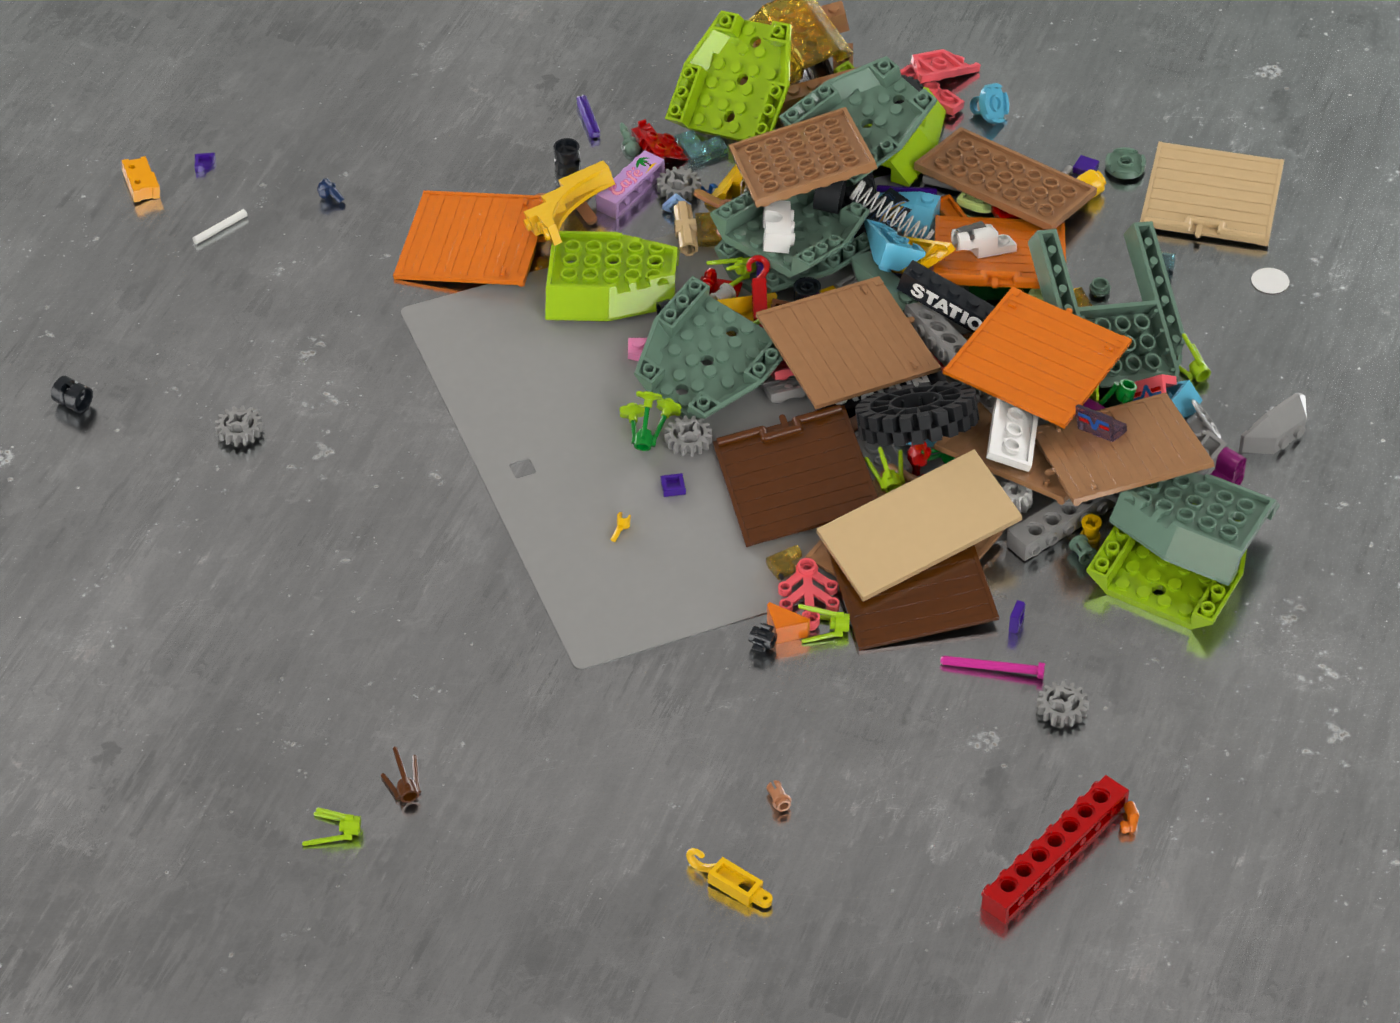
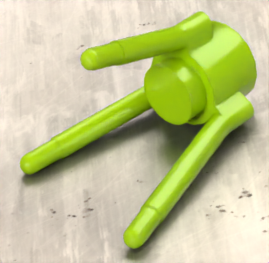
M750 256L706 262L707 265L735 263L726 268L727 271L735 270L738 275H741L729 283L732 287L743 280L749 279L750 274L756 272L755 262L752 264L751 272H748L746 269V263L751 258Z
M1183 333L1182 337L1195 360L1190 363L1189 371L1180 365L1179 370L1190 381L1195 379L1197 382H1203L1210 376L1211 371L1204 363L1195 344H1192L1187 335Z
M879 446L878 451L885 470L882 478L869 458L865 457L864 460L879 482L881 490L888 493L905 484L903 476V450L900 449L898 451L897 473L895 470L889 469L883 449Z
M798 605L799 609L824 614L820 615V620L830 621V629H834V632L804 638L801 640L802 643L832 637H843V632H849V614L808 605Z
M318 807L316 808L317 812H314V816L340 821L339 832H344V834L303 841L302 845H316L340 840L352 841L353 835L359 836L361 816L343 814Z

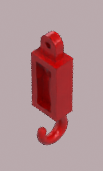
M754 255L746 263L748 272L752 271V264L758 261L764 265L761 273L756 278H752L753 322L757 320L756 312L768 309L766 276L770 270V262L762 255Z

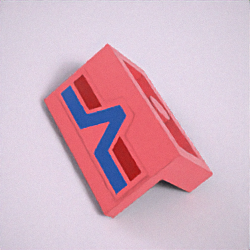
M1160 374L1134 382L1137 385V390L1133 401L1166 393V388L1177 385L1176 376Z

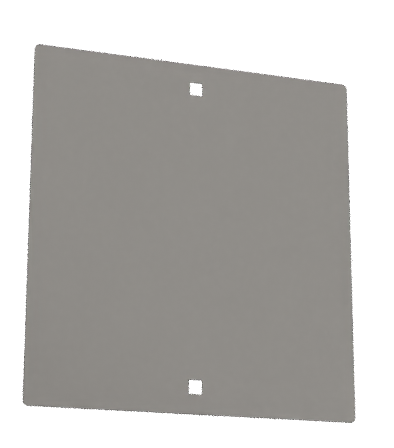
M891 174L874 178L876 188L877 185L903 186L891 182ZM714 222L697 227L698 252H695L693 256H685L683 253L679 254V265L676 268L675 279L676 293L692 275L700 280L709 268L716 270L718 279L733 281L729 278L722 264H706L707 261L720 260L715 252V247L722 238L718 237L716 233L717 227ZM902 230L899 231L897 234L903 236ZM675 233L649 240L679 248ZM935 233L933 234L930 240L935 241ZM849 263L834 274L817 279L821 284V290L832 285L835 287L836 283L854 274L852 263ZM548 268L530 272L523 287L518 285L486 284L402 308L401 315L574 667L578 669L589 668L767 613V604L769 602L779 606L780 600L787 598L779 595L778 585L796 573L795 568L798 562L805 558L820 541L817 528L746 547L713 442L709 444L708 450L702 449V454L694 452L692 457L689 453L682 456L680 451L674 454L673 448L668 449V445L665 443V428L669 427V422L675 423V418L683 420V417L673 415L666 419L656 440V446L651 447V450L640 451L634 448V444H631V423H629V419L620 417L619 408L632 402L643 405L644 399L637 397L636 392H644L646 390L634 375L638 361L628 359V338H647L657 312L612 321L545 320ZM742 287L738 297L751 296L752 294ZM794 287L775 292L779 300L794 301ZM944 317L960 334L971 332ZM735 331L726 333L730 337L738 335ZM703 360L701 362L706 366L713 364L710 360ZM770 375L765 382L775 379ZM944 375L946 381H948V384L952 382L961 383L959 380H956L948 375ZM761 385L705 418L704 423L710 424L713 435L712 441H716L718 437L758 426L770 427L780 424L779 416L782 414L786 416L788 422L795 416L813 412L815 409L808 396L786 399V401L781 403H772ZM678 389L676 391L680 395L687 393L685 389ZM655 400L649 411L647 429L651 430L652 435H654L661 420L662 413L656 407L657 401ZM644 416L638 417V422L636 423L637 432L642 428ZM912 445L899 446L906 458L908 457L907 451ZM942 458L927 461L926 466H920V475L944 465L945 463L942 461ZM529 459L536 473L515 478L509 465ZM683 473L686 495L664 497L660 476ZM993 474V476L996 478L1000 485L1001 482L1007 483L1009 481L1003 477ZM1032 490L1033 504L1027 510V513L1021 512L1022 520L1020 522L1052 504L1056 499ZM622 512V518H627L630 514V527L621 531L616 542L611 541V537L617 527V514ZM1018 523L1006 528L995 543L1006 540L1008 529ZM790 552L791 558L788 557L784 561L777 563L785 562L790 565V572L784 575L783 580H780L779 572L781 570H776L772 566V560ZM818 567V572L837 582L835 576ZM803 579L792 587V593L803 585ZM812 579L813 585L824 591V586ZM804 597L795 604L804 602Z

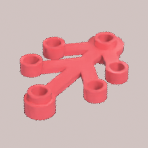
M811 558L801 559L796 565V573L778 585L779 595L787 597L780 600V607L793 611V605L803 597L805 605L814 607V597L826 604V610L835 612L839 610V599L830 596L837 594L838 583L818 572V565ZM803 579V585L792 593V587ZM812 579L823 585L824 591L813 585ZM806 610L802 613V616L810 619V631L815 630L820 625L819 613Z

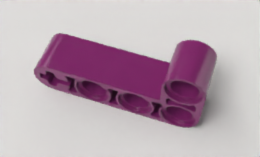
M1225 447L1216 459L1215 470L1209 475L1240 486L1244 479L1247 459L1229 447Z

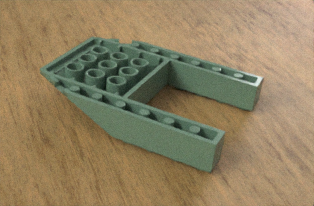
M1153 221L1133 223L1123 234L1142 301L1078 307L1057 229L1037 230L1029 239L1028 246L1043 300L1063 310L1071 308L1073 310L1072 314L1132 339L1131 345L1099 384V388L1112 387L1114 382L1120 383L1122 379L1136 382L1160 374L1176 376V380H1178L1179 365L1182 361L1181 354L1185 345L1182 334L1185 332Z

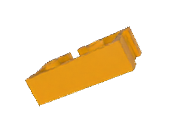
M146 156L139 159L122 160V172L133 201L140 202L150 198L159 199L160 186L155 173L150 169Z

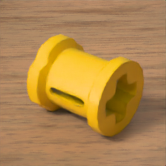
M1094 514L1085 515L1081 521L1083 530L1080 534L1087 536L1090 545L1096 544L1101 537L1099 529L1102 526V520Z

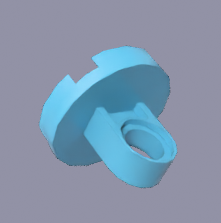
M997 83L985 85L980 92V96L971 99V112L982 115L990 124L1004 122V115L1009 113V98L1007 92L1003 93L1001 89L1003 86ZM978 101H979L980 111L977 109V102H978Z

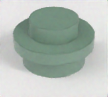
M1098 277L1090 283L1089 290L1093 295L1102 297L1110 293L1111 286L1107 279Z

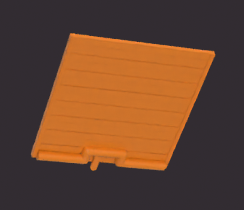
M424 190L393 273V278L525 286L537 242H546L544 236H535L532 231H527L523 221L526 219L524 211L543 203L542 197L539 195Z
M935 216V241L952 243V229L982 221L984 224H991L998 231V235H1009L1017 244V252L979 259L971 250L956 251L955 248L954 252L934 264L935 273L956 285L987 286L992 288H1011L1013 286L1015 288L1040 289L1028 241L1037 230L1044 229L1023 219ZM1064 221L1055 229H1057L1066 261Z
M1012 286L943 369V374L1065 429L1131 345L1132 339L1072 314L1073 310L1071 308L1063 310Z

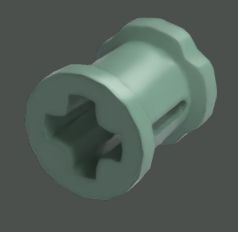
M1084 534L1075 536L1069 542V548L1076 552L1079 557L1078 561L1083 565L1091 563L1097 554V550L1090 546L1088 538Z

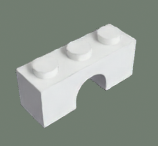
M779 200L764 207L763 228L765 230L763 251L789 254L790 245L794 246L795 221H793L794 210H791L790 201Z

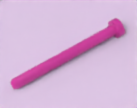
M942 656L940 660L942 665L1037 675V679H1044L1045 663L1039 662L1037 666Z

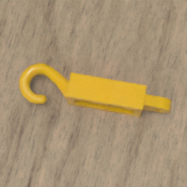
M696 848L688 849L686 853L687 861L694 869L708 873L707 882L747 907L752 902L762 908H768L772 905V894L763 889L762 880L724 857L717 863H702L695 855L699 858H704L705 854ZM744 884L751 889L747 892L740 888L739 885Z

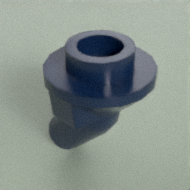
M325 178L318 184L317 191L321 198L326 199L331 195L338 204L345 199L336 189V184L332 183L330 179Z

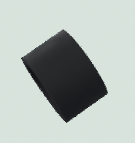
M847 180L832 183L827 187L816 188L813 209L839 214Z

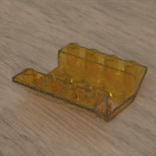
M774 0L763 5L748 20L772 25L773 21L792 25L790 84L803 79L804 70L830 57H833L837 63L854 54L817 0ZM761 39L755 41V44L759 46Z

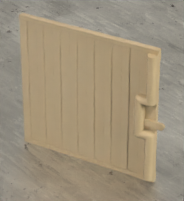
M1159 141L1140 222L1153 221L1155 229L1194 234L1196 238L1207 236L1268 246L1284 160Z

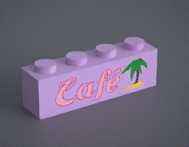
M644 150L613 178L615 185L596 194L597 211L614 219L620 217L657 183L660 173H665L664 159Z

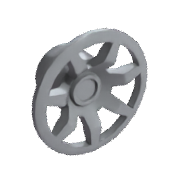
M1192 399L1191 402L1196 413L1185 420L1194 433H1202V431L1209 430L1221 439L1220 432L1209 415L1196 400Z

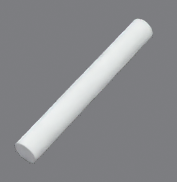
M242 209L192 238L193 242L196 245L247 217V212Z

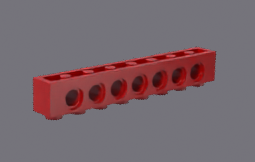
M1107 775L1099 782L1095 781L1084 796L1081 795L1077 798L1072 808L1065 810L1054 825L1050 824L1039 839H1034L1026 852L1019 854L1008 869H1003L992 884H987L981 893V908L1004 924L1009 921L1124 809V804L1128 802L1129 790Z

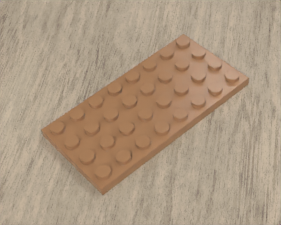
M962 127L914 162V170L969 194L976 199H980L991 206L1015 215L1026 222L1039 226L1044 230L1057 228L1097 194V188Z

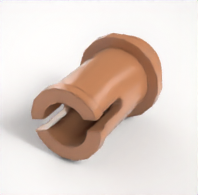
M773 781L776 789H774L770 782L766 789L773 800V807L780 812L788 810L791 806L790 796L785 793L780 781Z

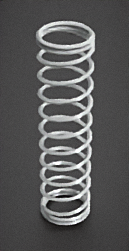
M861 180L849 198L853 200L858 194L855 202L859 203L866 196L862 205L863 207L869 205V203L874 199L869 209L870 213H872L880 205L876 214L877 218L880 217L888 208L883 218V222H886L895 213L891 220L890 227H893L901 219L897 227V232H899L909 222L903 236H907L915 228L911 236L914 237L921 221L919 220L907 232L914 218V216H911L900 228L907 214V211H904L901 214V216L893 223L900 209V206H898L887 217V214L889 213L893 205V201H891L885 207V209L879 214L886 200V196L883 197L882 200L872 209L874 203L876 202L880 194L879 192H877L865 205L873 187H870L866 191V193L858 200L861 192L863 191L866 185V182H863V180ZM925 225L914 238H917L923 231L920 239H922L924 233L927 230V225ZM932 229L924 239L930 240L935 231Z

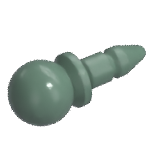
M621 122L620 132L624 139L622 144L625 146V153L629 156H636L640 153V145L636 142L635 137H631L626 125Z

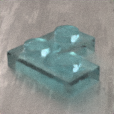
M693 130L675 135L676 143L683 149V153L691 165L728 154V147L720 136L701 142Z

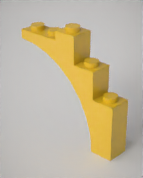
M604 161L559 179L560 187L558 189L541 195L543 203L524 211L526 219L523 221L527 231H532L535 236L543 234L546 241L550 240L554 246L562 243L559 231L567 216L590 197L615 185L609 166Z

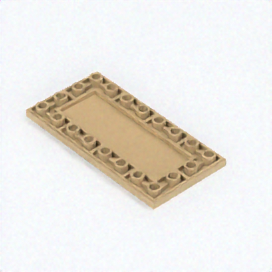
M974 449L816 530L818 536L862 601H865L1020 522L1022 515Z

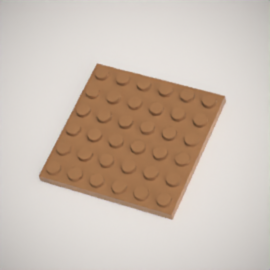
M846 107L729 145L730 152L756 208L766 207L773 202L787 200L798 194H806L813 189L827 187L832 183L846 181L853 176L867 174L877 169L876 161Z

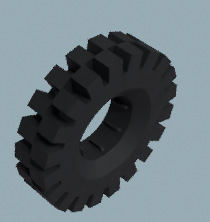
M938 381L931 385V382H923L917 387H914L913 384L903 385L900 390L890 388L884 390L885 393L878 392L870 395V398L863 399L855 407L860 439L873 445L878 443V446H889L893 443L894 446H905L909 442H912L913 445L924 444V440H930L931 442L943 440L942 436L951 438L959 435V432L970 430L971 426H975L979 420L975 389L970 385H962L959 382L948 384V381Z

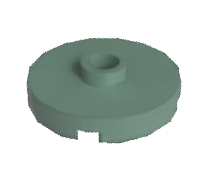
M1117 148L1112 153L1109 152L1107 154L1105 168L1110 175L1116 178L1134 179L1144 173L1146 159L1143 154L1141 156L1133 148Z

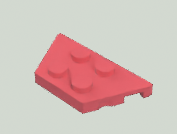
M944 49L914 54L911 59V64L920 83L940 81L945 78H955L956 76L979 72L981 64L977 62L971 65L964 62V57L952 54Z

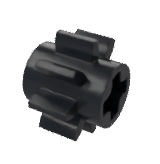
M760 623L759 627L754 626L749 634V642L753 643V650L766 652L767 649H773L777 640V633L772 632L774 626Z

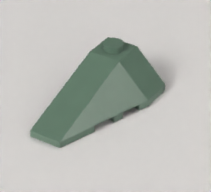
M868 251L851 258L854 274L858 282L880 276L903 312L906 304L918 303L915 299L897 290L900 279L892 272L880 270L873 260L872 253Z

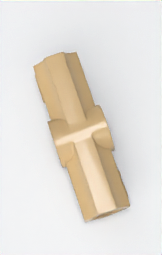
M678 201L673 206L675 236L678 239L680 253H683L685 256H693L695 252H698L696 219L693 218L691 204H688L686 201Z

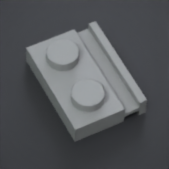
M794 375L790 376L787 380H771L762 384L763 391H765L772 403H781L786 401V399L807 396Z

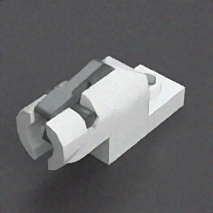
M982 221L952 229L951 242L956 251L971 250L978 259L1017 252V244L1009 235H998V231L991 224H984Z

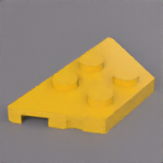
M907 237L910 245H913V243L918 244L926 252L925 257L916 261L926 268H930L955 250L952 243ZM906 268L900 271L891 270V272L903 274Z

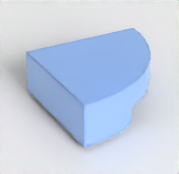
M675 193L662 204V209L672 213L674 211L673 206L678 201L686 200Z

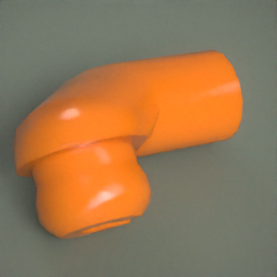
M1132 801L1126 802L1123 806L1127 815V821L1119 823V829L1122 834H1133L1137 828L1140 815L1135 803Z

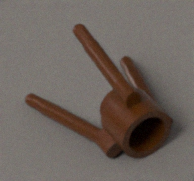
M394 746L393 752L402 778L397 782V787H395L384 773L381 774V777L393 792L396 800L410 803L416 800L421 793L417 756H412L413 780H411L406 775L398 748Z

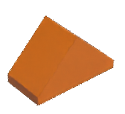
M771 602L767 604L768 625L774 626L772 632L777 633L775 644L808 638L810 635L809 618Z

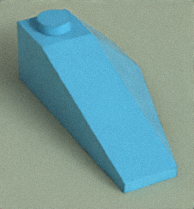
M921 191L898 192L909 200V202L900 205L912 209L905 216L900 228L911 216H914L907 232L920 220L921 223L914 237L927 225V230L922 237L924 239L935 226V216L940 215L941 196ZM909 222L902 229V234H904ZM915 228L907 236L911 237Z
M865 219L864 225L873 260L880 270L891 272V270L900 271L906 268L912 260L918 261L925 257L926 252L921 246L915 243L910 245L908 243L909 239L898 235L896 230L884 223Z
M1190 380L1177 382V385L1166 388L1168 396L1183 418L1196 412L1191 402L1192 399L1196 400L1199 404L1203 401Z

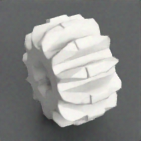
M1010 480L1007 483L1001 482V487L1019 512L1027 513V510L1033 504L1032 490Z

